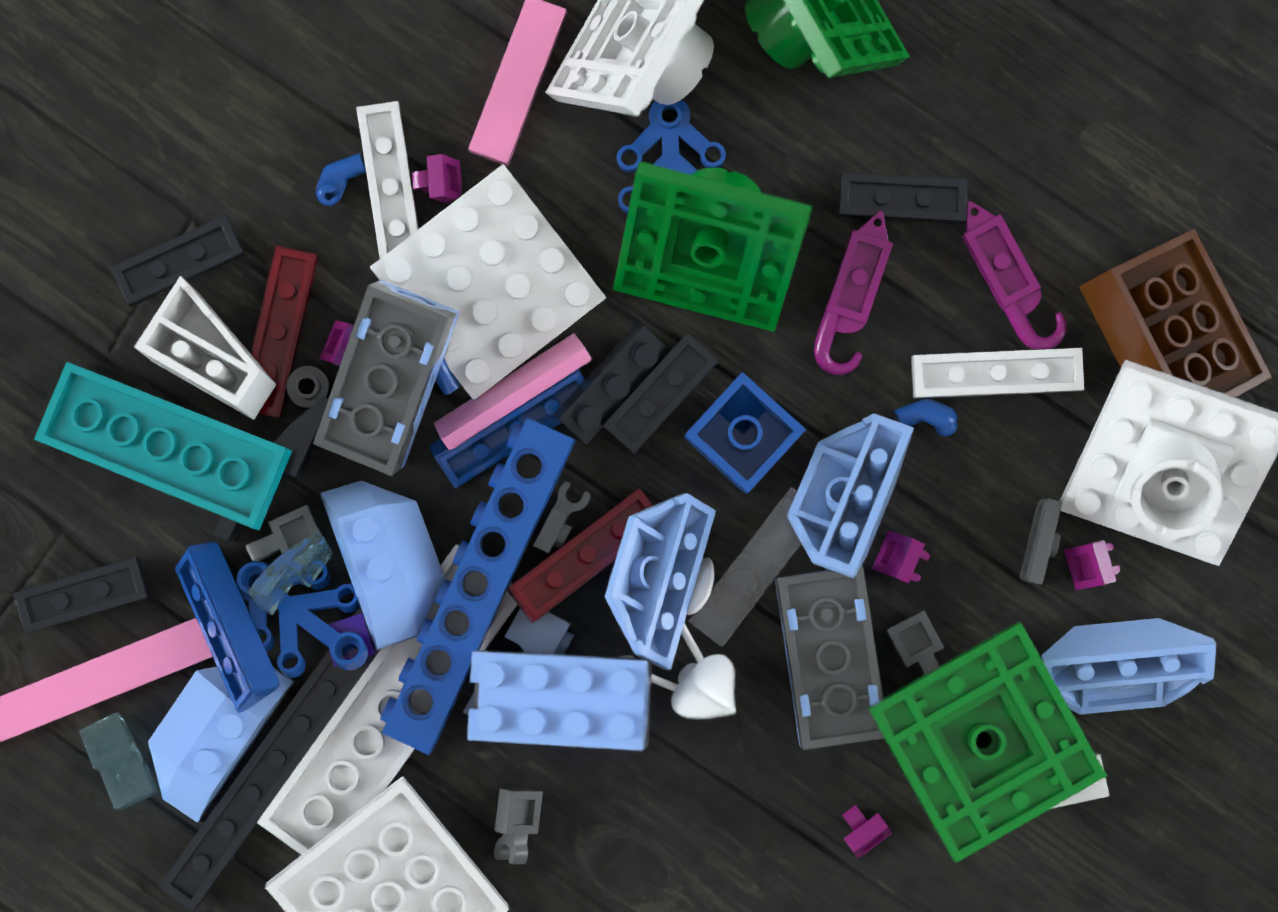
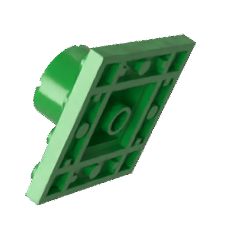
M747 0L745 4L747 21L752 32L758 33V42L775 62L788 69L797 68L812 58L816 67L826 74L828 78L897 66L910 57L877 0Z
M639 162L613 290L775 332L812 206L764 194L750 178L736 171L731 173L727 172L724 168L712 167L698 170L693 174H687Z
M1019 622L867 707L955 863L1107 776L1027 632ZM983 731L985 734L984 742L976 745V738Z

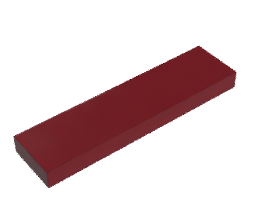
M280 246L275 247L251 355L276 383V386L262 406L259 414L282 418L288 393L287 382L293 371L319 258L317 254Z
M639 488L511 585L507 592L533 624L614 562L617 558L629 516L650 508L653 504Z

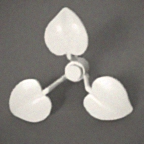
M709 557L702 559L687 615L700 611L710 596L714 581V563ZM684 623L681 634L695 657L697 664L690 663L680 671L678 676L679 684L652 674L651 682L674 691L672 707L683 717L711 718L735 713L733 698L734 668L731 661L720 654L704 658ZM621 656L625 658H635L633 656Z

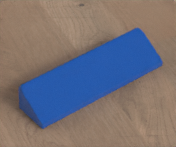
M577 369L456 448L448 450L440 438L430 445V450L456 489L510 455L512 449L506 447L516 424L523 426L527 418L551 429L561 424L562 422L553 414L585 379L579 369Z
M217 542L191 545L175 567V571L234 707L238 713L244 712L274 692L279 687L280 682Z

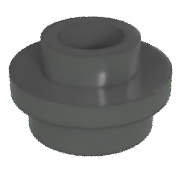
M303 366L296 369L290 375L287 382V392L290 399L303 408H310L322 397L327 398L330 390L329 380L325 373L313 366ZM306 379H312L315 384V388L310 394H303L300 388L301 383Z

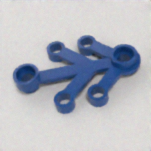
M682 99L670 105L660 104L655 101L649 110L650 125L632 145H625L619 149L617 164L624 172L636 171L639 162H642V156L661 138L662 156L653 165L687 174H693L697 170L679 154V138L700 154L701 163L706 168L721 167L725 161L726 153L721 144L709 142L689 123L690 110ZM671 109L677 113L678 117L674 122L669 123L662 119V113L665 110ZM709 149L719 151L721 158L717 162H709L705 158V153ZM627 152L634 153L637 156L636 163L630 166L625 165L621 161L623 154ZM633 186L625 187L618 196L619 207L625 213H628L629 207L623 203V198L625 195L632 193Z
M312 561L304 567L274 571L269 564L250 562L239 570L235 583L242 599L249 602V614L258 635H267L265 642L262 643L266 653L275 644V638L267 628V602L279 610L281 653L277 658V666L283 675L288 678H296L306 668L305 659L299 652L298 625L330 649L332 658L340 668L355 670L365 663L368 649L358 634L354 632L340 634L310 612L337 607L344 613L356 611L360 604L353 585L343 584L335 590L289 596L280 588L307 583L314 590L325 588L331 580V575L326 565L320 561ZM315 571H323L320 579H310ZM256 580H264V583L259 588L252 589V585ZM354 594V598L350 603H341L344 595ZM350 649L358 650L357 656L353 659H344L346 652ZM298 658V663L295 667L291 669L285 668V664L289 659Z

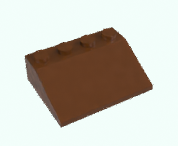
M1195 229L1124 262L1079 286L1121 368L1124 361L1128 360L1234 398L1272 377Z

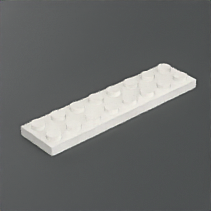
M458 544L454 546L441 565L445 579L452 581L458 568L457 565L452 563L459 548ZM473 571L468 574L465 579V588L469 594L480 596L486 591L487 579L483 573ZM508 592L504 596L480 650L487 649L517 606V603ZM433 602L426 619L434 620L440 607L439 604ZM459 610L451 612L447 618L448 629L453 634L463 635L469 628L468 616ZM417 637L382 648L258 820L257 823L299 854H304L387 789L415 750L382 734L386 723L381 721L380 717L389 698L397 699L404 683L398 681L400 673L409 657L414 660L416 659L422 646L421 643L416 642ZM443 650L433 651L429 657L431 669L438 674L447 673L451 667L450 656ZM417 689L411 696V704L416 711L427 713L432 708L433 699L426 690Z

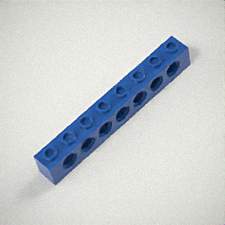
M529 418L526 419L523 426L515 425L506 447L512 449L505 465L500 462L497 464L488 486L494 488L488 503L482 501L479 503L470 524L476 527L470 542L464 540L461 542L452 563L458 566L452 581L446 579L443 581L434 602L440 605L433 621L428 618L425 620L418 634L416 642L422 644L415 660L410 657L407 659L400 673L398 681L404 683L397 699L389 698L381 714L380 720L386 723L382 734L427 755L434 751L471 670L472 652L481 649L575 444L573 438ZM527 455L537 456L542 464L540 473L532 479L523 478L518 471L520 460ZM508 494H518L524 503L523 511L514 518H507L501 512V501ZM492 532L500 533L506 543L505 550L497 557H490L483 550V540ZM473 571L483 573L487 579V589L480 596L469 594L465 588V579ZM455 610L464 612L469 619V628L463 635L453 634L447 627V618ZM435 650H443L450 656L451 667L445 674L434 672L429 665V657ZM417 689L426 690L432 696L433 705L427 713L416 711L411 704V696Z

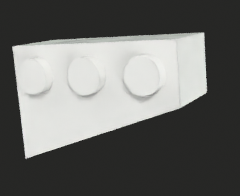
M181 276L134 347L155 364L253 420L276 386V383L203 297Z

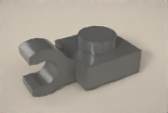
M567 481L560 486L557 501L533 545L551 554L554 547L560 549L564 546L572 530V527L566 524L569 515L572 512L583 510L590 501V493L585 491L579 502H569L566 493L571 484Z
M305 505L269 521L268 523L273 534L246 545L252 561L255 562L262 561L281 551L285 561H289L326 543L310 507Z
M924 610L885 630L905 668L917 663L922 676L940 666L934 653L943 649L944 646Z
M500 788L495 831L502 833L503 836L495 844L494 857L496 860H509V864L526 863L528 858V834H538L543 791Z

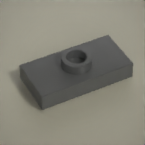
M1046 498L1040 499L1037 502L1019 576L1020 581L1043 585L1049 557L1054 558L1060 544L1061 535L1055 531L1062 507L1061 501Z

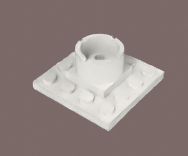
M598 0L545 93L557 102L638 116L652 99L665 105L680 101L698 84L703 76V68L708 67L713 55L714 44L712 37L695 24L696 13L703 0Z
M1125 360L1060 499L1062 502L1061 511L1219 566L1278 454V413Z

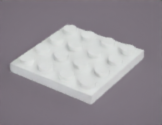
M504 164L370 266L379 280H384L460 311L444 358L450 371L473 400H476L606 299V296Z
M403 776L270 879L265 887L285 912H507L509 910L507 902Z

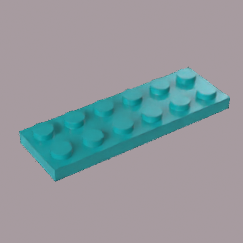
M69 362L65 364L34 438L36 441L256 530L261 528L292 453L290 449Z

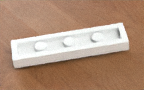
M398 101L356 107L380 259L419 229Z
M1082 348L913 355L911 357L913 399L1078 392L1084 390Z

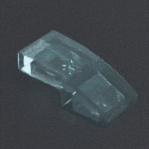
M315 533L303 539L280 555L266 568L248 590V594L259 609L273 615L295 581L309 588L333 554L324 537Z
M116 712L79 730L92 767L100 771L115 810L121 811L158 793L147 764L120 713Z

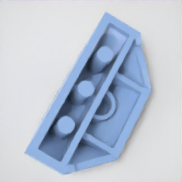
M873 413L862 419V422L844 428L817 443L787 516L812 563L852 578L856 576L868 555L896 485L914 427Z
M363 481L322 492L320 496L376 650L417 637L445 580L417 501Z
M688 493L680 494L629 516L605 594V598L634 653L645 660H650L651 663L664 670H671L716 513V510Z
M1160 618L1074 626L1042 654L1041 659L1069 709L1080 715L1164 707L1189 693L1199 683L1205 684L1214 679L1216 642L1211 637Z
M212 667L197 670L149 739L148 743L163 800L197 823L200 822L295 682L276 668H274V671L280 682L279 687L249 709L240 713L234 707L218 668Z

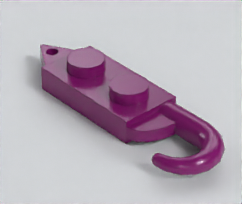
M969 201L966 206L965 234L961 237L1001 310H1004L1019 339L1027 347L1034 350L1055 348L1062 342L1066 334L1064 315L1061 312L1056 314L1057 327L1052 335L1041 337L1035 333L1026 315L1039 304L1042 296L1041 286L1001 214L996 217ZM971 210H976L977 216H973Z
M878 211L857 231L851 230L815 339L814 355L816 361L824 371L833 375L850 373L859 365L862 359V354L857 352L850 361L840 364L832 360L829 351L835 332L853 333L862 329L867 322L893 243L888 240L883 211ZM875 219L880 220V225L878 227L874 225Z

